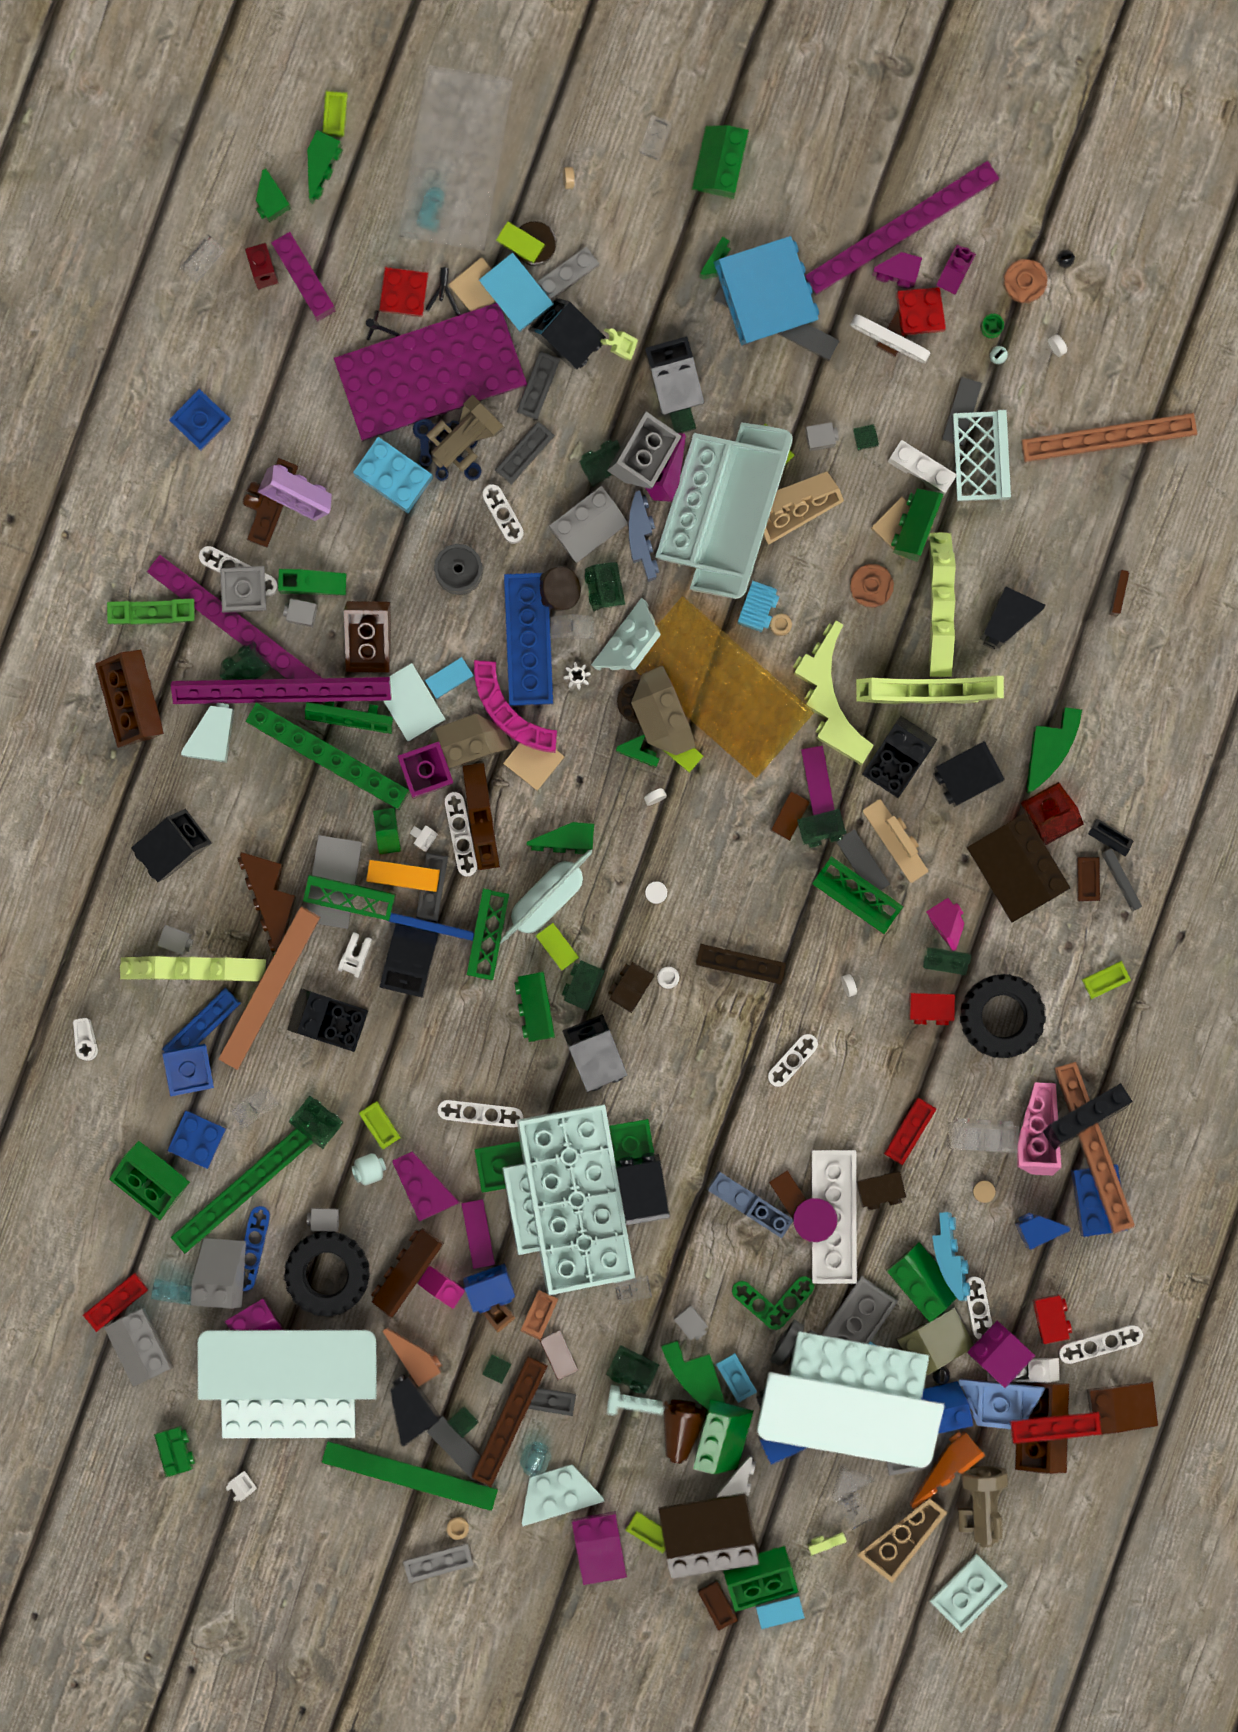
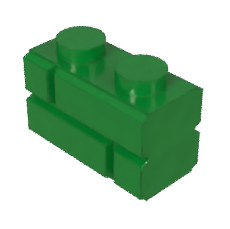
M178 1426L154 1434L166 1477L193 1469V1464H196L193 1451H188L186 1443L190 1442L186 1429L183 1430L182 1426Z

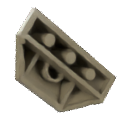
M660 666L643 673L631 704L647 743L674 755L695 748L696 745L690 726L664 667Z
M478 714L435 728L427 744L430 745L439 741L449 771L512 749L507 734L494 722Z

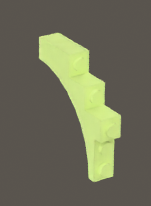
M929 533L931 573L930 677H952L955 642V553H953L951 533Z
M835 621L833 625L829 623L823 635L826 638L823 643L818 642L813 649L812 654L815 655L814 658L808 654H805L803 658L798 657L793 666L796 669L794 675L816 687L815 690L810 689L804 699L807 701L805 707L827 719V722L821 721L815 731L819 734L816 739L862 765L874 745L862 737L848 722L839 707L834 693L831 676L832 655L836 640L843 627V624Z
M1004 676L957 679H856V700L858 702L884 704H934L946 702L966 704L1004 698Z
M144 956L121 957L120 979L259 982L266 972V959Z

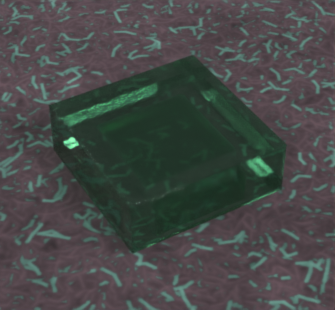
M690 407L669 413L675 432L685 433L696 429Z
M874 424L853 429L857 451L879 446Z
M492 1354L482 1375L502 1384L512 1364Z
M463 1406L447 1423L463 1438L479 1421Z

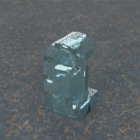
M432 187L427 190L416 221L418 227L437 233L441 224L440 220L436 218L439 209L445 203L444 192L440 188Z
M155 1278L151 1299L190 1305L192 1286Z

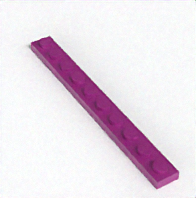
M986 161L806 274V281L810 283L814 294L818 295L996 183L1000 178L989 161Z
M161 555L157 557L147 570L149 575L181 599H194L195 610L286 679L321 678L236 612L223 613L222 601Z
M390 677L171 682L173 704L387 701L392 699Z

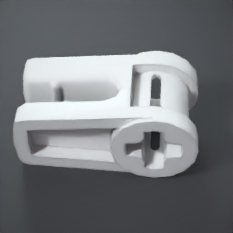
M353 932L340 961L338 971L342 972L344 970L359 978L372 939L366 937L362 943L359 955L354 957L353 952L355 947H357L359 934Z
M88 1018L74 1020L76 1055L85 1061L93 1060L98 1054V1048L92 1022ZM85 1045L92 1048V1051L88 1052V1056L82 1053Z

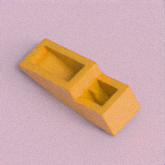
M369 860L366 882L437 892L440 870Z

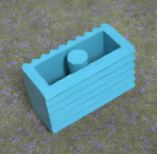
M752 581L737 624L762 632L763 628L768 629L772 616L768 615L771 607L776 608L779 596L776 595L777 589Z

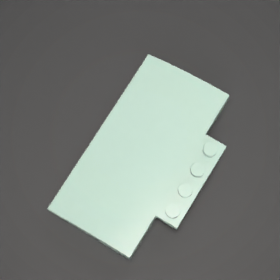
M605 1105L516 1120L524 1163L502 1167L517 1254L522 1255L539 1251L546 1293L553 1295L635 1278Z

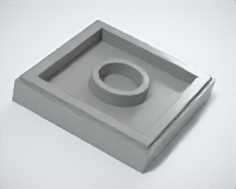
M264 566L220 568L223 613L267 611Z

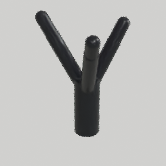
M441 267L439 287L429 301L426 311L431 309L438 296L439 301H443L445 292L456 316H459L460 312L448 288L449 268Z
M378 310L375 311L373 319L369 318L366 320V325L370 328L366 337L367 340L371 339L374 330L377 329L396 337L400 336V333L379 325L377 322Z

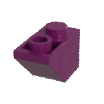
M956 245L936 286L956 295L976 254L966 247Z
M900 252L875 266L872 276H876V280L888 283L889 280L897 282V286L902 288L914 287L922 258Z

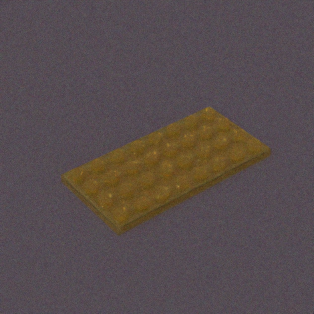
M682 596L657 625L661 635L636 667L635 671L642 676L643 673L663 666L674 687L684 714L757 778L815 712L686 597Z

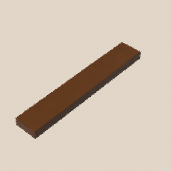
M527 1357L471 1478L492 1487L548 1367L547 1364L532 1357Z

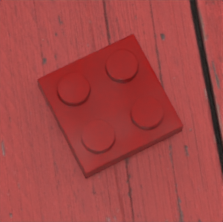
M385 267L379 311L423 317L429 274L427 272Z
M940 287L896 292L902 335L936 333L946 330Z

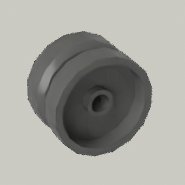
M453 544L439 552L435 560L434 572L437 582L443 590L453 595H464L471 593L478 587L482 580L483 567L480 556L474 549L464 544ZM459 565L462 566L461 572H455L454 568H458Z
M795 1319L779 1338L775 1350L770 1357V1361L779 1367L791 1357L786 1366V1371L789 1373L797 1331L804 1332V1325ZM809 1330V1331L807 1332V1333H810V1334L819 1335L818 1333L814 1332L813 1330Z

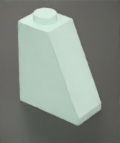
M216 703V706L209 707L182 749L181 755L183 757L227 763L234 710L229 708V704Z

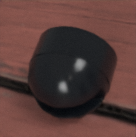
M1062 250L1057 256V264L1062 268L1071 267L1075 260L1074 254L1069 250ZM1071 256V258L1061 261V257Z
M943 1366L932 1373L933 1380L938 1384L947 1383L950 1379L949 1370ZM940 1370H944V1381H940Z

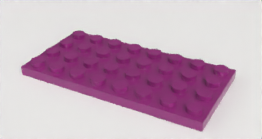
M497 303L334 358L362 441L412 425L422 419H430L462 408L472 395L480 402L527 386L505 318Z

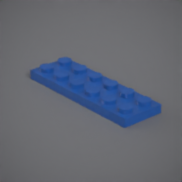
M543 573L504 574L510 706L553 704L549 607H545L542 604L540 594V576Z

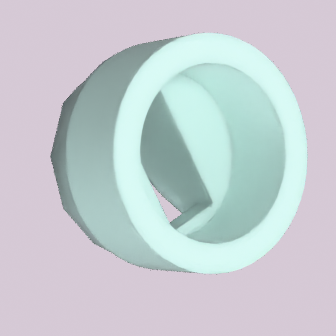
M996 346L990 352V359L995 364L1004 363L1008 357L1007 350L1002 346ZM1002 350L1004 353L996 359L994 356Z

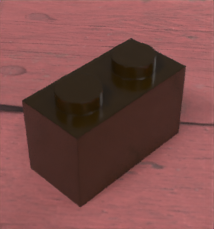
M900 1171L856 1181L861 1205L863 1208L867 1207L868 1211L881 1208L880 1204L889 1202V1206L902 1203V1198H906Z

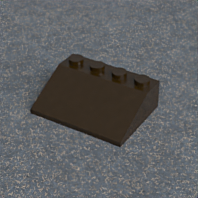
M1026 813L967 847V850L1011 923L1070 889L1069 884Z
M746 1493L658 1508L671 1579L759 1564V1548Z

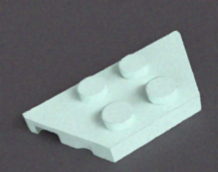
M643 598L639 600L591 664L596 670H601V668L635 670L661 634L655 625V619L648 609L649 605Z
M573 1464L531 1476L529 1478L522 1526L602 1503L604 1498Z

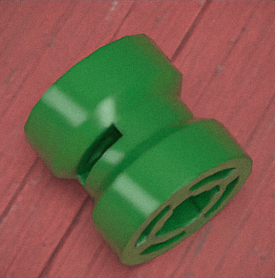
M998 314L987 315L981 324L982 335L988 339L997 338L1004 328L1003 318Z

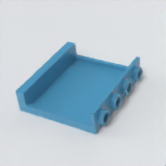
M791 236L718 259L714 262L741 346L819 320V309L817 304L813 303L811 297L812 288L810 283L806 282L804 276L805 267L803 262L799 261L797 255L798 246Z

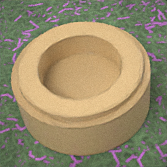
M572 167L563 168L565 189L574 188V169Z
M777 614L770 621V629L777 636L787 635L792 628V621L786 614Z
M979 1181L973 1188V1196L979 1202H990L995 1196V1187L988 1181Z
M454 1517L448 1522L447 1533L452 1539L461 1540L468 1534L469 1524L464 1518Z

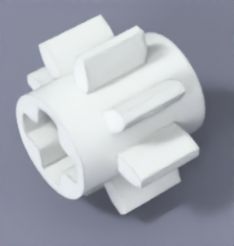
M574 662V668L566 667L569 676H565L564 680H570L569 688L576 685L578 690H580L581 684H589L585 677L591 676V673H585V664L580 668ZM582 672L581 677L583 679L573 681L572 673Z

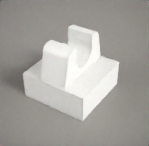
M426 825L423 830L414 826L410 832L412 836L417 838L413 844L427 852L438 835Z
M243 1471L228 1483L226 1490L232 1489L236 1494L233 1498L234 1501H242L257 1488L246 1472Z

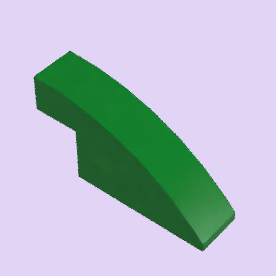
M1065 707L1062 710L1060 729L1043 726L1034 727L1026 793H1031L1037 789L1061 765L1075 740L1083 709Z
M678 1340L661 1345L673 1374L683 1388L706 1409L709 1407L710 1400L725 1403L710 1353L684 1361Z

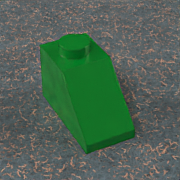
M266 168L263 169L256 196L258 207L255 209L262 220L266 218L270 223L289 211L291 207Z

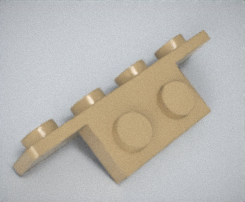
M881 799L863 810L864 815L908 881L913 883L928 873V869L917 854L918 850L916 848L919 845L913 836L908 837L904 831L907 827L900 817L896 819L895 816H892Z

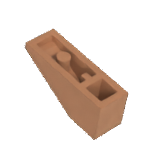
M388 1327L383 1330L386 1338L418 1387L441 1373L440 1367L442 1363L436 1355L432 1356L430 1352Z

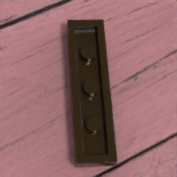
M700 944L696 960V966L782 985L786 967L784 962Z

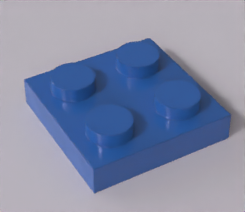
M198 389L169 421L202 451L231 421V418Z
M206 1044L162 1052L170 1097L214 1088Z
M186 1110L167 1151L208 1169L226 1128Z

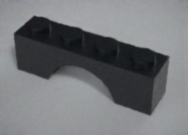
M1120 1083L1049 1124L1043 1133L1053 1149L1056 1150L1095 1124L1125 1110L1133 1101Z

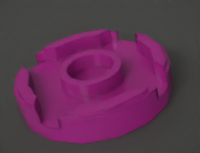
M811 1198L803 1201L796 1208L793 1224L801 1238L809 1242H821L827 1240L834 1233L837 1227V1215L829 1202L819 1198Z

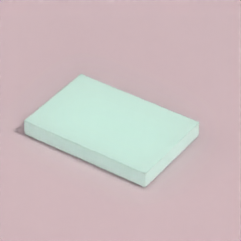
M412 663L389 676L392 699L384 701L408 742L446 720Z
M975 1554L929 1601L962 1633L1008 1585Z

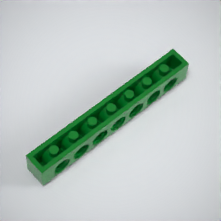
M257 702L245 721L252 727L397 810L401 809L410 793L402 785Z

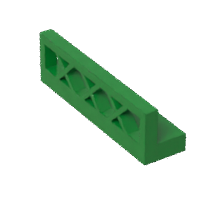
M832 856L812 883L883 934L886 933L904 907ZM832 865L837 868L840 876H833L827 872L829 866ZM846 880H854L857 882L858 888H850L847 886ZM864 892L874 894L876 901L867 900ZM882 905H890L895 909L892 916L883 911Z
M309 875L303 902L389 921L396 894ZM311 885L320 887L325 896L318 900L309 898ZM324 888L330 889L332 891L327 893ZM335 891L342 892L346 901L340 905L334 904L329 895ZM346 893L352 894L354 896L349 898ZM361 896L364 897L368 905L361 910L356 909L350 900ZM327 897V899H328L329 902H325V901H321V900H323L324 898ZM368 898L374 899L375 901L370 903ZM378 901L387 902L386 915L378 914L372 905ZM348 902L351 907H347V906H343V905ZM370 907L372 912L365 911V909Z
M483 888L467 976L494 980L509 894ZM491 895L504 898L503 907L497 911H494L490 906ZM489 908L492 911L490 916H488ZM500 911H502V912H501V917H500V919H499V917L497 916V913H499ZM495 916L499 921V928L490 933L486 927V922ZM486 930L489 935L484 938V932ZM495 933H497V939H496V940H495L494 937H493V935H494ZM491 937L495 943V949L486 955L482 949V943ZM481 952L485 956L482 959H480ZM494 954L493 960L491 962L488 957ZM485 959L491 965L490 975L477 973L478 964Z

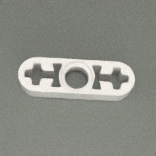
M488 485L483 490V499L505 539L512 544L519 543L524 535L522 526L500 487ZM488 491H497L499 493L496 495L498 502L500 503L503 500L504 503L492 509L491 506H494L495 502L492 498H487L489 495ZM506 508L509 511L510 515L506 520H500L497 517L499 509ZM512 519L515 521L511 523L513 529L520 531L517 533L518 537L516 539L513 536H508L510 533L508 526L502 527V525L511 522Z
M810 1034L801 1036L769 1071V1082L776 1087L786 1084L815 1052L818 1046L817 1039ZM803 1039H812L813 1042L811 1043V1045L813 1046V1048L805 1049V1051L803 1052L804 1054H806L805 1058H803L799 1052L794 1050L796 1046L799 1050L803 1047ZM790 1054H796L799 1057V1064L795 1067H790L786 1062ZM783 1063L792 1072L788 1075L786 1071L782 1075L784 1080L782 1082L776 1081L775 1083L773 1081V1072L779 1073L783 1069L779 1065Z
M972 1276L966 1280V1283L969 1282V1285H972V1281L975 1280L977 1284H980V1287L977 1288L978 1295L983 1294V1299L975 1298L970 1301V1296L975 1297L974 1291L970 1289V1296H967L972 1332L977 1339H980L982 1334L977 1333V1329H980V1322H974V1318L980 1319L987 1316V1320H983V1325L988 1328L992 1326L985 1284L981 1278ZM976 1302H982L985 1306L984 1312L980 1315L975 1314L972 1310Z

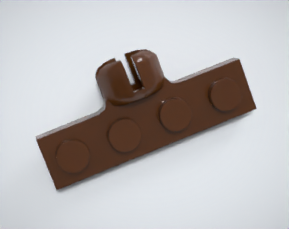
M280 458L277 459L275 466H284L288 469L287 472L296 475L299 467ZM251 482L246 491L258 497L246 494L243 498L244 506L256 512L246 540L268 548L284 505L258 493L261 484Z

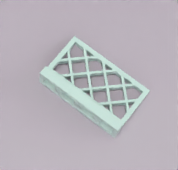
M1007 410L953 413L957 501L1009 500L1011 498ZM983 417H992L993 426L988 432L978 424ZM958 418H967L973 423L966 433L958 427ZM975 426L985 434L978 443L967 435ZM986 436L994 442V448L989 453L979 446ZM964 438L974 445L967 455L959 449V443ZM975 448L986 456L978 465L968 457ZM987 458L995 464V470L990 475L980 468ZM965 459L975 467L968 476L960 469V465ZM977 469L987 478L979 487L970 479ZM961 476H962L963 478H965V480H964L962 483H961ZM990 480L996 486V494L987 495L981 488ZM966 481L977 489L970 496H962L961 487Z
M611 1385L607 1414L616 1415L618 1407L662 1414L663 1412L661 1400L620 1394V1386Z

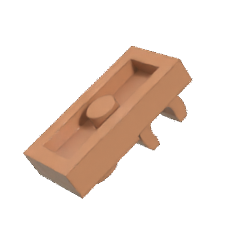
M538 1290L520 1331L541 1340L558 1298Z

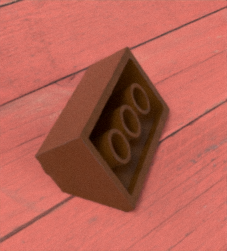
M142 650L120 652L95 663L117 748L150 740L164 734Z
M424 1228L420 1232L415 1230L409 1239L412 1244L407 1250L405 1248L401 1250L396 1258L399 1260L396 1267L390 1266L384 1275V1278L387 1280L381 1287L378 1284L371 1294L374 1297L371 1302L390 1318H393L444 1244V1242Z
M1018 1382L1020 1385L1044 1387V1392L1028 1419L1069 1415V1384ZM1068 1438L1016 1443L1015 1470L1045 1474L1067 1473Z

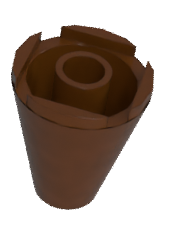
M672 1399L670 1404L667 1401L664 1402L666 1457L670 1459V1462L682 1464L683 1461L688 1460L707 1415V1409L701 1405V1409L695 1407V1402Z

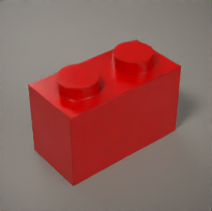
M909 993V1020H914V1024L927 1025L928 1020L936 1021V1025H949V1021H954L955 994Z
M1057 1294L1033 1299L1041 1343L1049 1344L1070 1339L1069 1334L1072 1333L1070 1320L1066 1321L1064 1312L1068 1311L1065 1298L1061 1299V1295Z

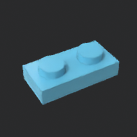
M735 1353L716 1363L738 1403L757 1392Z

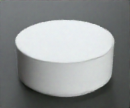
M1054 334L1048 338L1050 348L1058 357L1067 353V346L1059 335Z
M660 788L648 793L644 800L647 806L662 801L667 795L664 789Z
M661 882L650 883L645 891L646 898L654 904L662 903L667 897L666 886Z
M673 967L662 968L657 976L658 983L666 989L675 987L679 982L678 971Z
M850 974L841 976L842 985L847 996L856 995L857 987L853 977Z

